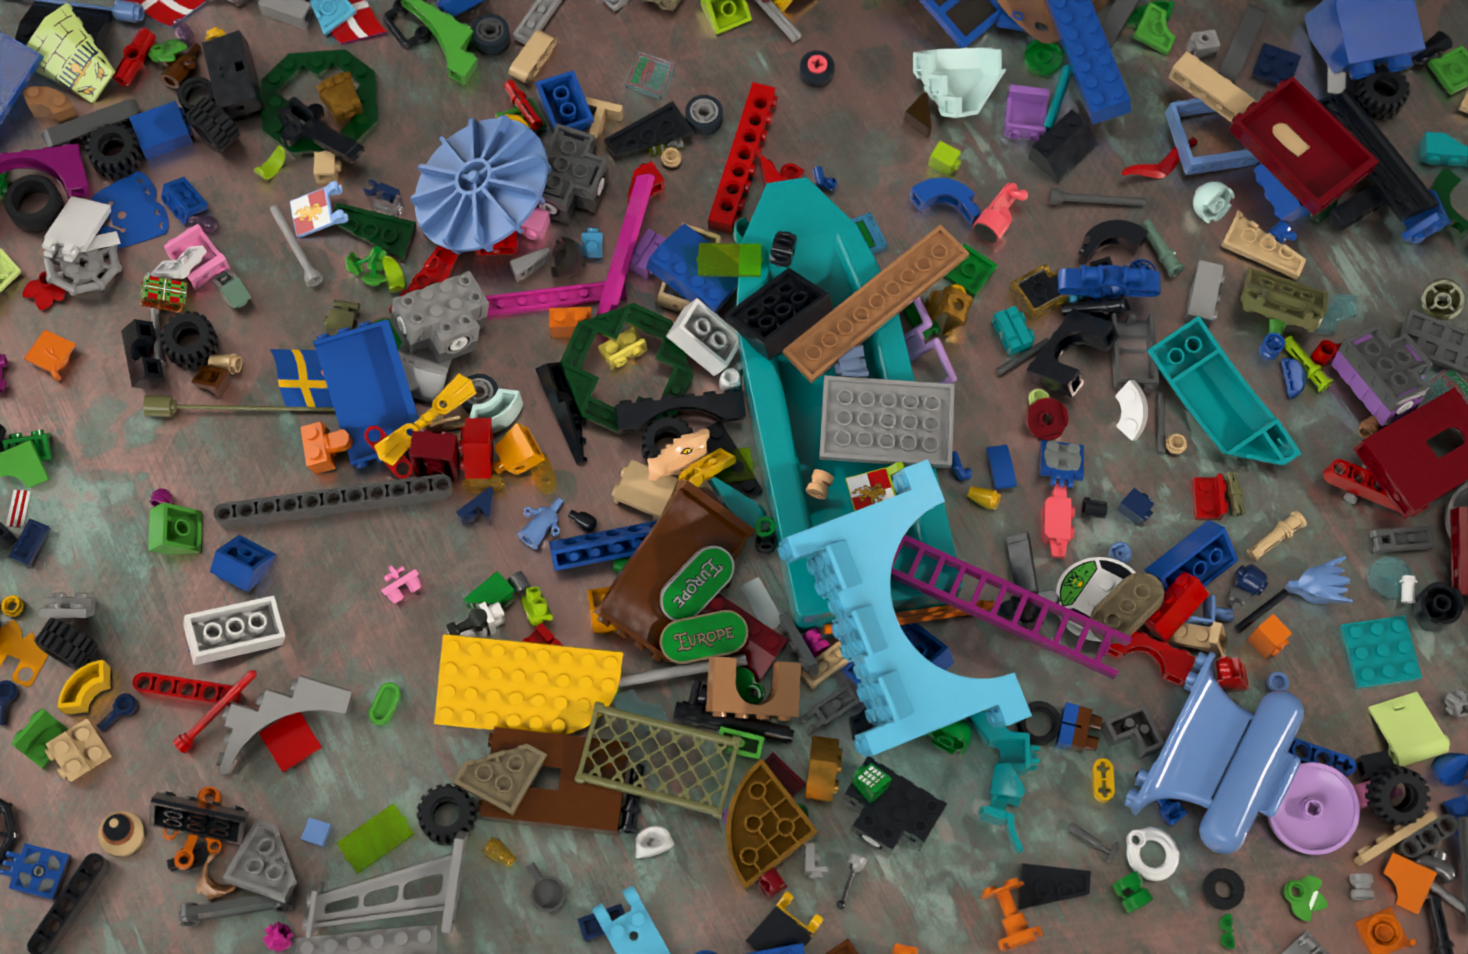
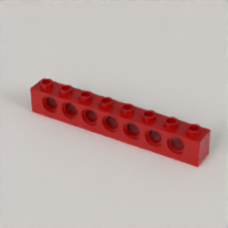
M752 82L708 218V229L732 235L733 228L737 220L740 219L738 213L739 210L743 211L746 201L743 197L745 193H749L751 186L749 178L750 175L754 176L757 164H754L756 158H760L762 151L760 144L761 141L765 142L767 136L765 128L767 124H771L773 113L770 112L772 107L776 108L778 96H775V87ZM735 174H741L743 176L737 177L735 176ZM730 191H735V192H737V193H736V194H731V193H729V192H730ZM729 208V209H731V211H728V212H727V211H724L723 209Z

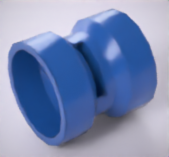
M1278 333L1268 334L1259 347L1260 355L1267 360L1276 359L1285 346L1284 338Z

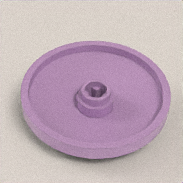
M1302 763L1277 814L1274 817H1267L1273 832L1286 846L1300 853L1321 855L1339 849L1352 837L1358 825L1360 806L1354 787L1341 772L1321 763Z

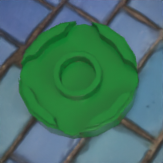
M1035 40L1025 49L1024 64L1035 75L1051 76L1062 66L1063 51L1055 42L1047 44Z

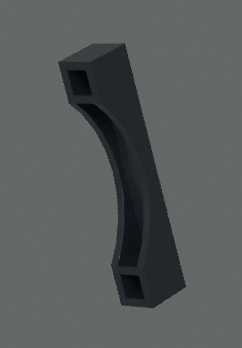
M736 389L724 390V393L716 394V391H707L701 396H695V393L683 394L682 398H674L673 395L661 397V400L654 401L653 398L649 397L642 398L640 402L632 403V400H622L614 407L617 433L639 431L653 418L675 410L703 412L721 422L743 420L746 417L743 391L737 392Z

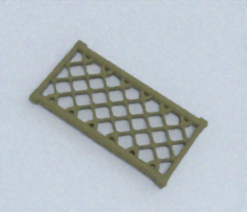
M596 701L579 769L574 779L576 783L584 784L585 782L712 814L714 818L721 819L724 816V804L737 752L742 740L741 737L737 736L732 738L604 706V703ZM598 714L605 715L606 724L599 729H595ZM617 718L626 720L628 730L620 735H617L612 728V723ZM639 724L649 726L650 735L643 740H638L634 734V729ZM605 727H610L614 733V738L607 743H602L598 732ZM661 729L670 731L672 741L664 746H661L656 739V734ZM631 732L636 739V744L625 749L620 742V737ZM596 735L600 742V747L590 752L589 748L592 737ZM683 735L693 737L694 747L687 751H682L678 744V740ZM649 738H654L658 744V749L651 754H646L642 743ZM705 740L714 742L717 749L709 757H705L700 750V746ZM613 741H618L622 747V752L611 757L606 750V746ZM675 743L681 753L676 758L669 760L664 753V748ZM639 746L645 756L634 763L630 759L628 751ZM727 746L734 747L730 763L722 755V751ZM600 749H604L608 755V761L601 765H596L592 754ZM694 749H698L703 759L699 763L691 765L686 758V754ZM657 752H662L667 762L661 767L655 768L650 761V757ZM625 754L631 765L623 771H619L614 764V760ZM719 754L725 765L717 771H713L708 760ZM587 757L592 760L595 766L589 774L583 773ZM683 757L688 763L689 768L678 774L673 768L672 763ZM644 760H648L653 771L642 777L637 771L636 765ZM608 763H612L617 771L612 779L603 778L600 772V768ZM702 763H706L711 770V774L704 779H699L694 768ZM668 765L672 768L675 776L669 781L663 782L658 771ZM631 768L635 769L639 776L634 785L624 783L622 774ZM727 768L725 784L722 785L716 774ZM688 771H692L697 782L686 788L680 777ZM652 774H656L661 782L656 791L647 789L644 783L645 778ZM710 777H715L719 788L712 793H707L702 783ZM675 779L679 780L683 787V791L678 796L668 794L666 788L667 784ZM697 785H700L705 792V797L700 802L690 800L688 793L690 789ZM718 791H723L719 807L712 805L711 796Z

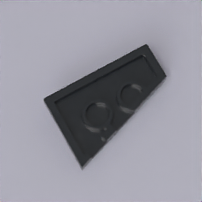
M1021 863L1020 882H1024V885L1019 888L1017 910L1090 894L1091 871Z

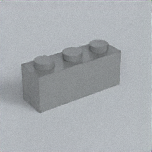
M1202 260L1198 261L1194 270L1183 323H1188L1195 317L1200 316L1207 328H1209L1211 322L1216 321L1218 310H1215V306L1219 304L1222 292H1218L1219 286H1222L1225 280V274H1222L1223 265Z

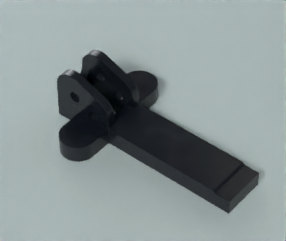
M291 97L288 109L285 107L278 109L280 123L286 127L280 134L282 143L286 146L295 145L304 137L351 164L365 152L364 146L358 144V142L319 122L325 115L321 104L314 103L307 107L298 98Z
M1028 532L1006 537L1013 583L1059 604L1060 598L1056 592L1052 590L1039 592ZM1013 596V599L1002 602L998 609L999 614L1006 620H1012L1021 598ZM1030 603V609L1033 618L1026 619L1025 610L1023 609L1018 624L1026 629L1028 625L1036 623L1042 609Z

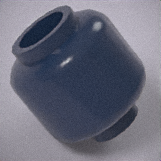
M1249 564L1246 567L1241 565L1234 574L1236 576V587L1251 593V596L1260 595L1268 585L1266 573L1254 564Z

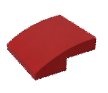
M301 712L287 715L259 732L282 772H285L322 748Z

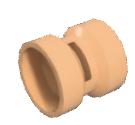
M816 469L813 471L811 476L812 482L808 484L806 492L814 498L824 500L827 498L828 487L832 485L834 477L826 471Z

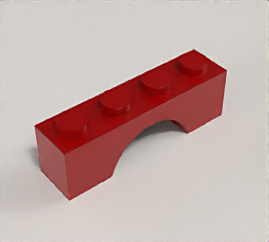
M1135 631L1130 636L1132 639L1127 646L1120 643L1110 645L1107 654L1119 660L1126 654L1135 651L1149 654L1157 661L1161 670V678L1181 687L1184 685L1196 658L1191 656L1190 652L1170 647V644L1166 641L1154 640L1142 631Z

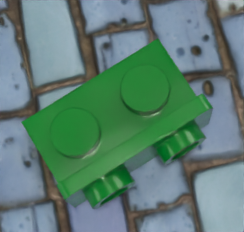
M44 429L30 431L31 435L22 436V432L8 434L9 438L2 440L4 451L32 440L41 461L52 459L49 442L51 432L44 433Z

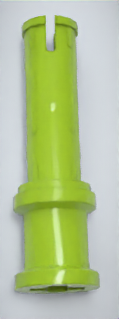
M1292 336L1285 339L1284 348L1294 360L1304 365L1307 371V379H1311L1318 387L1317 391L1321 393L1328 389L1334 383V379L1329 378L1325 374L1321 365L1314 363Z

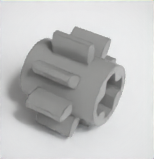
M1461 689L1449 692L1444 702L1448 705L1445 710L1457 718L1467 716L1468 692H1463Z

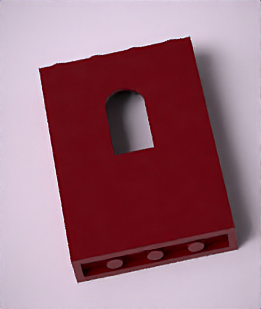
M1293 76L1287 81L1284 79L1280 81L1275 90L1272 92L1270 90L1267 91L1259 102L1256 103L1254 101L1247 107L1246 112L1243 114L1241 112L1232 119L1233 123L1229 129L1314 217L1370 174L1379 162ZM1279 123L1288 125L1310 148L1296 158L1274 136L1273 127Z
M1455 387L1365 438L1353 448L1404 519L1468 482V404ZM1448 428L1458 429L1464 437L1463 444L1438 458L1426 441Z

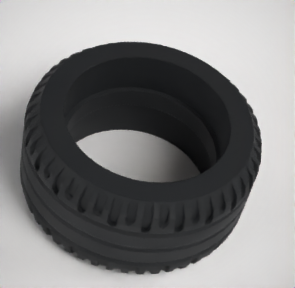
M29 175L19 178L8 187L4 195V207L7 214L15 225L27 231H42L45 228L51 227L63 209V199L55 184L48 178L40 175ZM33 193L49 195L47 204L40 211L31 214L19 212V206L27 196Z

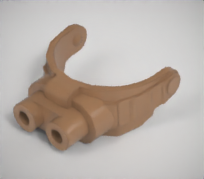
M214 852L208 856L203 867V874L198 880L199 884L195 888L197 893H204L209 902H213L216 898H220L223 894L231 892L238 887L232 884L221 885L210 877L208 864L214 858Z

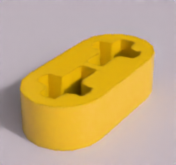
M1100 758L1095 761L1091 769L1092 792L1097 801L1104 803L1108 802L1115 793L1114 768L1111 761ZM1101 764H1103L1104 768H1108L1104 773V778H1102V772L1097 770ZM1102 783H1104L1105 790L1109 791L1105 797H1103L1101 792H1098L1102 788Z

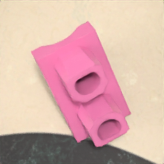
M390 565L387 567L390 573L383 578L386 582L393 578L395 581L380 591L384 596L387 595L391 602L395 604L404 598L398 589L399 586L405 583L411 593L422 587L417 577L419 573L414 569L400 578L399 575L405 572L404 567L400 566L394 569Z

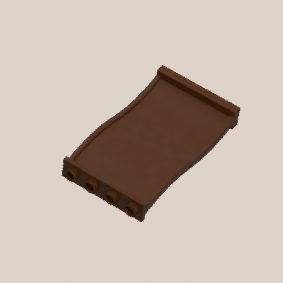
M682 479L676 485V491L651 531L622 568L599 607L593 611L594 614L599 616L597 620L607 627L609 625L615 627L616 634L624 639L628 636L634 640L632 645L641 651L647 649L651 652L650 657L659 663L662 660L668 663L671 662L664 656L660 647L661 633L673 621L660 608L659 596L663 586L698 549L704 546H720L727 550L735 561L748 537H751L755 532L753 527L690 481Z

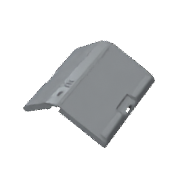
M402 343L398 353L413 400L432 404L433 400L444 389L452 359L438 364L429 348L421 349L409 355Z

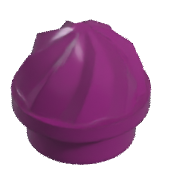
M159 488L150 495L151 499L149 502L153 507L163 502L169 504L172 502V495L167 489Z

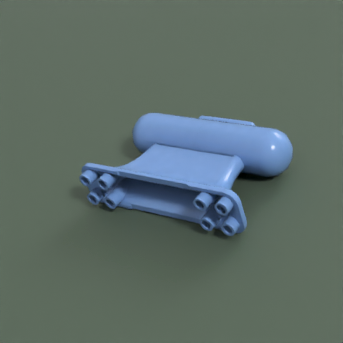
M1200 651L1193 668L1199 674L1190 671L1183 688L1190 692V695L1157 761H1154L1150 771L1144 768L1140 769L1135 786L1141 788L1140 791L1131 787L1126 797L1125 805L1132 808L1131 813L1134 815H1138L1146 805L1160 799H1180L1203 806L1207 810L1199 827L1201 840L1213 852L1231 854L1238 851L1244 844L1259 812L1269 817H1274L1277 814L1301 764L1300 758L1288 751L1303 722L1305 712L1299 698L1291 692L1283 690L1272 691L1266 694L1261 699L1254 714L1235 703L1217 682L1214 671L1216 654L1210 651L1209 655Z

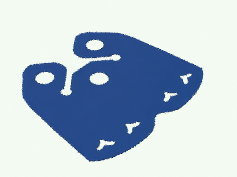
M137 171L129 175V177L123 178L100 190L91 198V201L103 204L113 201L114 204L111 206V213L109 214L110 220L113 225L122 229L125 228L126 231L122 233L118 229L105 226L100 230L99 235L117 231L121 243L117 245L118 248L127 247L167 234L169 227L167 212L163 205L155 201L156 188L145 174ZM138 177H140V180H143L144 182H137ZM147 188H148V192L150 193V195H148L147 193H144ZM155 209L158 210V213H160V215L154 214ZM118 212H126V217L119 219L117 217ZM161 222H163L162 225H161V226L163 227V229H161L160 227H158V225H159Z

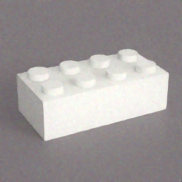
M274 596L184 616L183 626L194 665L281 646L285 639Z

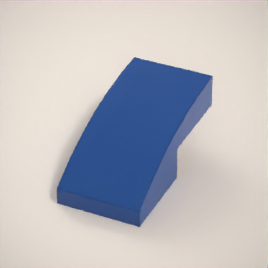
M1008 446L986 447V455L991 468L990 475L995 490L1016 487L1017 483Z

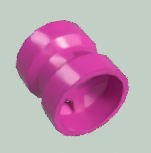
M818 627L809 630L802 636L814 658L830 647L827 640L822 639Z

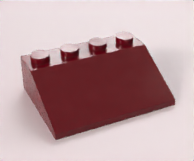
M718 593L698 615L731 610L744 618L749 633L745 645L739 652L723 657L746 654L747 665L738 667L749 669L753 672L756 682L761 683L773 667V662H776L786 649L788 640Z

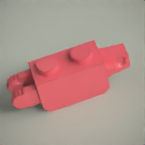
M1059 483L1055 484L1051 497L1045 500V504L1042 507L1041 540L1045 545H1049L1050 558L1064 559L1066 547L1070 539L1074 538V526H1071V519H1074L1075 507L1071 506V498H1067L1065 484L1064 487H1059Z

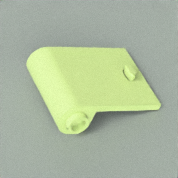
M1413 692L1368 708L1389 743L1388 755L1392 758L1395 765L1408 766L1449 751L1450 740L1448 736L1443 734L1418 692Z

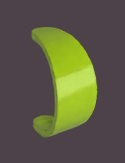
M278 145L269 159L260 168L256 167L254 172L265 180L274 177L285 161V150Z
M391 256L383 257L382 263L390 293L403 291L406 289V279L401 267Z

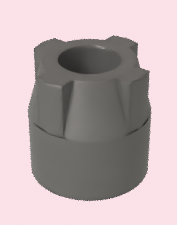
M522 571L514 573L507 580L514 588L516 594L522 595L526 592V588L531 587Z

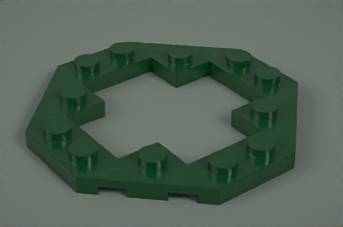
M346 49L289 53L261 80V97L264 109H262L263 133L293 157L325 150L304 137L292 146L284 145L281 140L280 134L286 127L280 123L278 109L281 107L288 109L289 101L279 93L304 69L319 80L332 67L341 73L349 71L353 77V82L359 86L355 91L361 102L363 113L356 115L340 131L341 134L359 144L378 125L375 71Z
M631 303L617 310H611L597 317L578 322L560 360L581 417L617 433L614 407L591 397L599 377L580 369L596 333L616 342L625 323L662 340L654 360L674 369L661 397L673 395L674 398H682V395L686 394L694 376L687 362L685 352L666 337L673 326V321L636 303ZM638 396L636 402H640V399L643 397ZM678 410L666 412L659 416L663 415L664 418H668V415H676Z

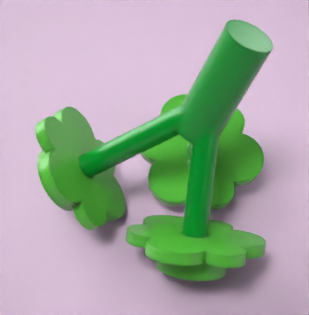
M379 246L372 248L370 254L364 259H360L354 252H351L345 258L346 269L348 272L353 273L354 276H358L359 273L363 272L361 264L368 262L367 267L372 272H367L366 275H363L362 280L368 285L377 286L381 282L386 281V277L382 276L381 273H376V269L378 271L384 269L382 258L387 253Z

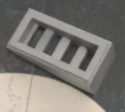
M549 247L510 260L511 271L516 282L521 281L551 260Z

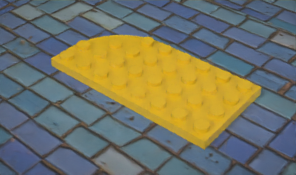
M443 634L434 724L494 730V727L564 735L579 731L590 725L596 701L604 703V706L608 707L613 701L620 682L623 652Z

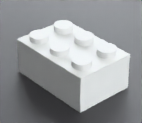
M698 298L683 308L666 336L713 376L728 367L739 348L737 331Z

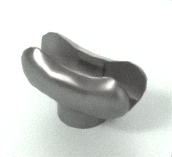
M1430 849L1428 855L1420 854L1412 859V861L1436 871V876L1444 883L1455 881L1457 877L1455 867L1447 863L1448 855L1442 851Z

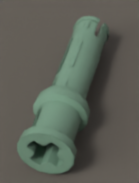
M1150 219L1144 221L1145 226L1141 223L1140 226L1149 231L1147 238L1158 253L1159 262L1163 263L1168 270L1167 274L1169 277L1180 274L1185 269V266L1176 258V252L1169 249Z

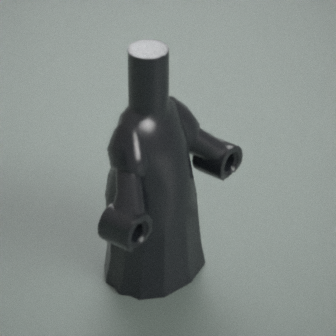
M1437 31L1424 43L1426 49L1412 57L1413 66L1416 64H1426L1434 58H1441L1444 51L1452 48L1453 43L1450 37L1442 31Z

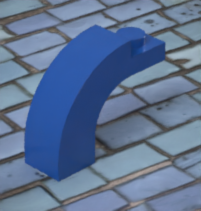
M932 178L922 181L911 188L909 198L920 212L936 204H949L958 209L971 227L981 214L977 204L973 203L975 193L959 181L949 178Z

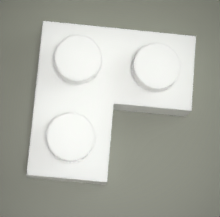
M203 245L190 246L177 260L162 261L151 275L164 279H184L190 274V270L202 261L201 258L207 251Z

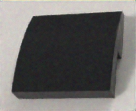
M776 905L746 939V942L756 951L800 942L803 943L805 948L813 938Z

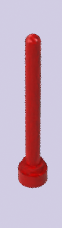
M249 670L187 733L179 734L173 740L174 746L182 753H187L193 747V739L257 676V672Z

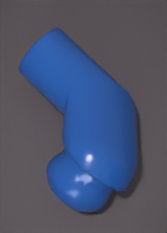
M816 166L812 169L818 187L826 191L835 189L837 180L832 177L826 178L822 166Z
M952 451V469L958 479L961 481L971 479V469H963L958 452Z

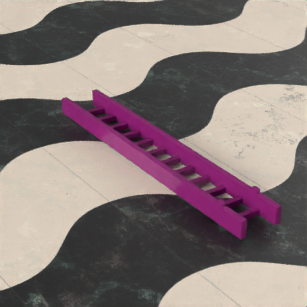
M907 535L903 536L896 550L891 568V579L1111 679L1117 676L1119 670L1101 663L1103 656L1107 655L1111 645L1110 639L1127 646L1131 642L1132 637ZM902 545L918 552L908 575L893 568ZM923 555L938 561L929 584L913 577ZM944 564L959 570L950 593L934 587ZM964 573L979 579L970 603L955 596ZM985 583L1000 589L991 612L975 606ZM1006 592L1021 598L1012 621L996 615ZM1026 602L1042 608L1032 631L1017 625ZM1047 611L1062 617L1053 641L1038 634ZM1068 620L1083 627L1074 650L1059 644ZM1089 630L1104 636L1095 660L1080 653Z

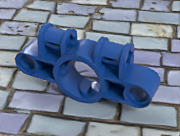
M1081 264L1080 268H1064L1058 271V293L1063 295H1088L1100 300L1103 296L1113 298L1120 297L1121 294H1125V297H1156L1161 294L1160 273L1158 271L1146 270L1145 266L1133 268L1127 267V265L1122 267L1099 264L1097 267Z

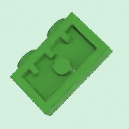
M42 708L30 717L29 723L24 729L19 730L15 734L11 745L45 770L52 762L45 753V749L48 748L46 743L67 731L68 728Z

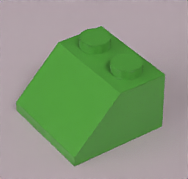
M165 502L150 509L148 551L165 555L200 553L202 511Z

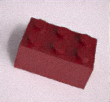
M426 429L413 431L409 458L416 477L445 474L449 476L451 482L459 483L461 474L460 458L462 454L459 453L457 436L450 432L432 433Z

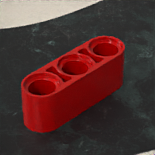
M370 426L366 429L364 437L366 442L376 452L374 445L387 437V435L380 427ZM378 430L381 433L379 441L372 442L369 440L368 435L370 431ZM404 455L393 466L384 462L398 478L406 479L413 472L412 464ZM400 463H406L409 466V472L406 475L398 474L397 466Z

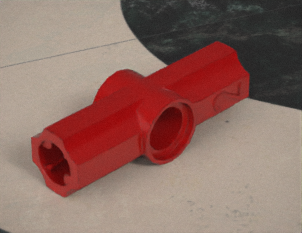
M139 29L132 43L124 48V57L112 76L113 80L119 85L129 86L137 71L145 66V57L157 38L149 29Z

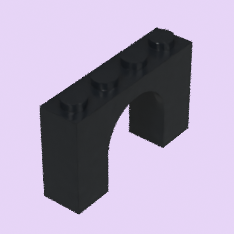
M1072 309L1068 316L1064 318L1059 328L1052 334L1046 345L1041 348L1040 353L1029 364L1027 373L1031 382L1073 398L1084 384V380L1079 369L1060 363V356L1067 349L1082 344L1108 352L1119 337L1115 324Z

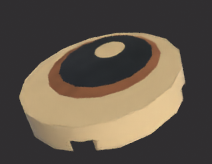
M116 811L102 821L98 829V841L101 848L109 855L127 857L142 846L145 840L146 828L136 814L129 811Z

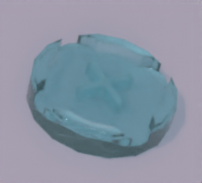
M1384 557L1378 559L1369 569L1368 583L1371 590L1378 593L1382 598L1396 600L1401 598L1402 584L1399 583V580H1402L1404 575H1413L1410 568L1402 560L1395 557Z

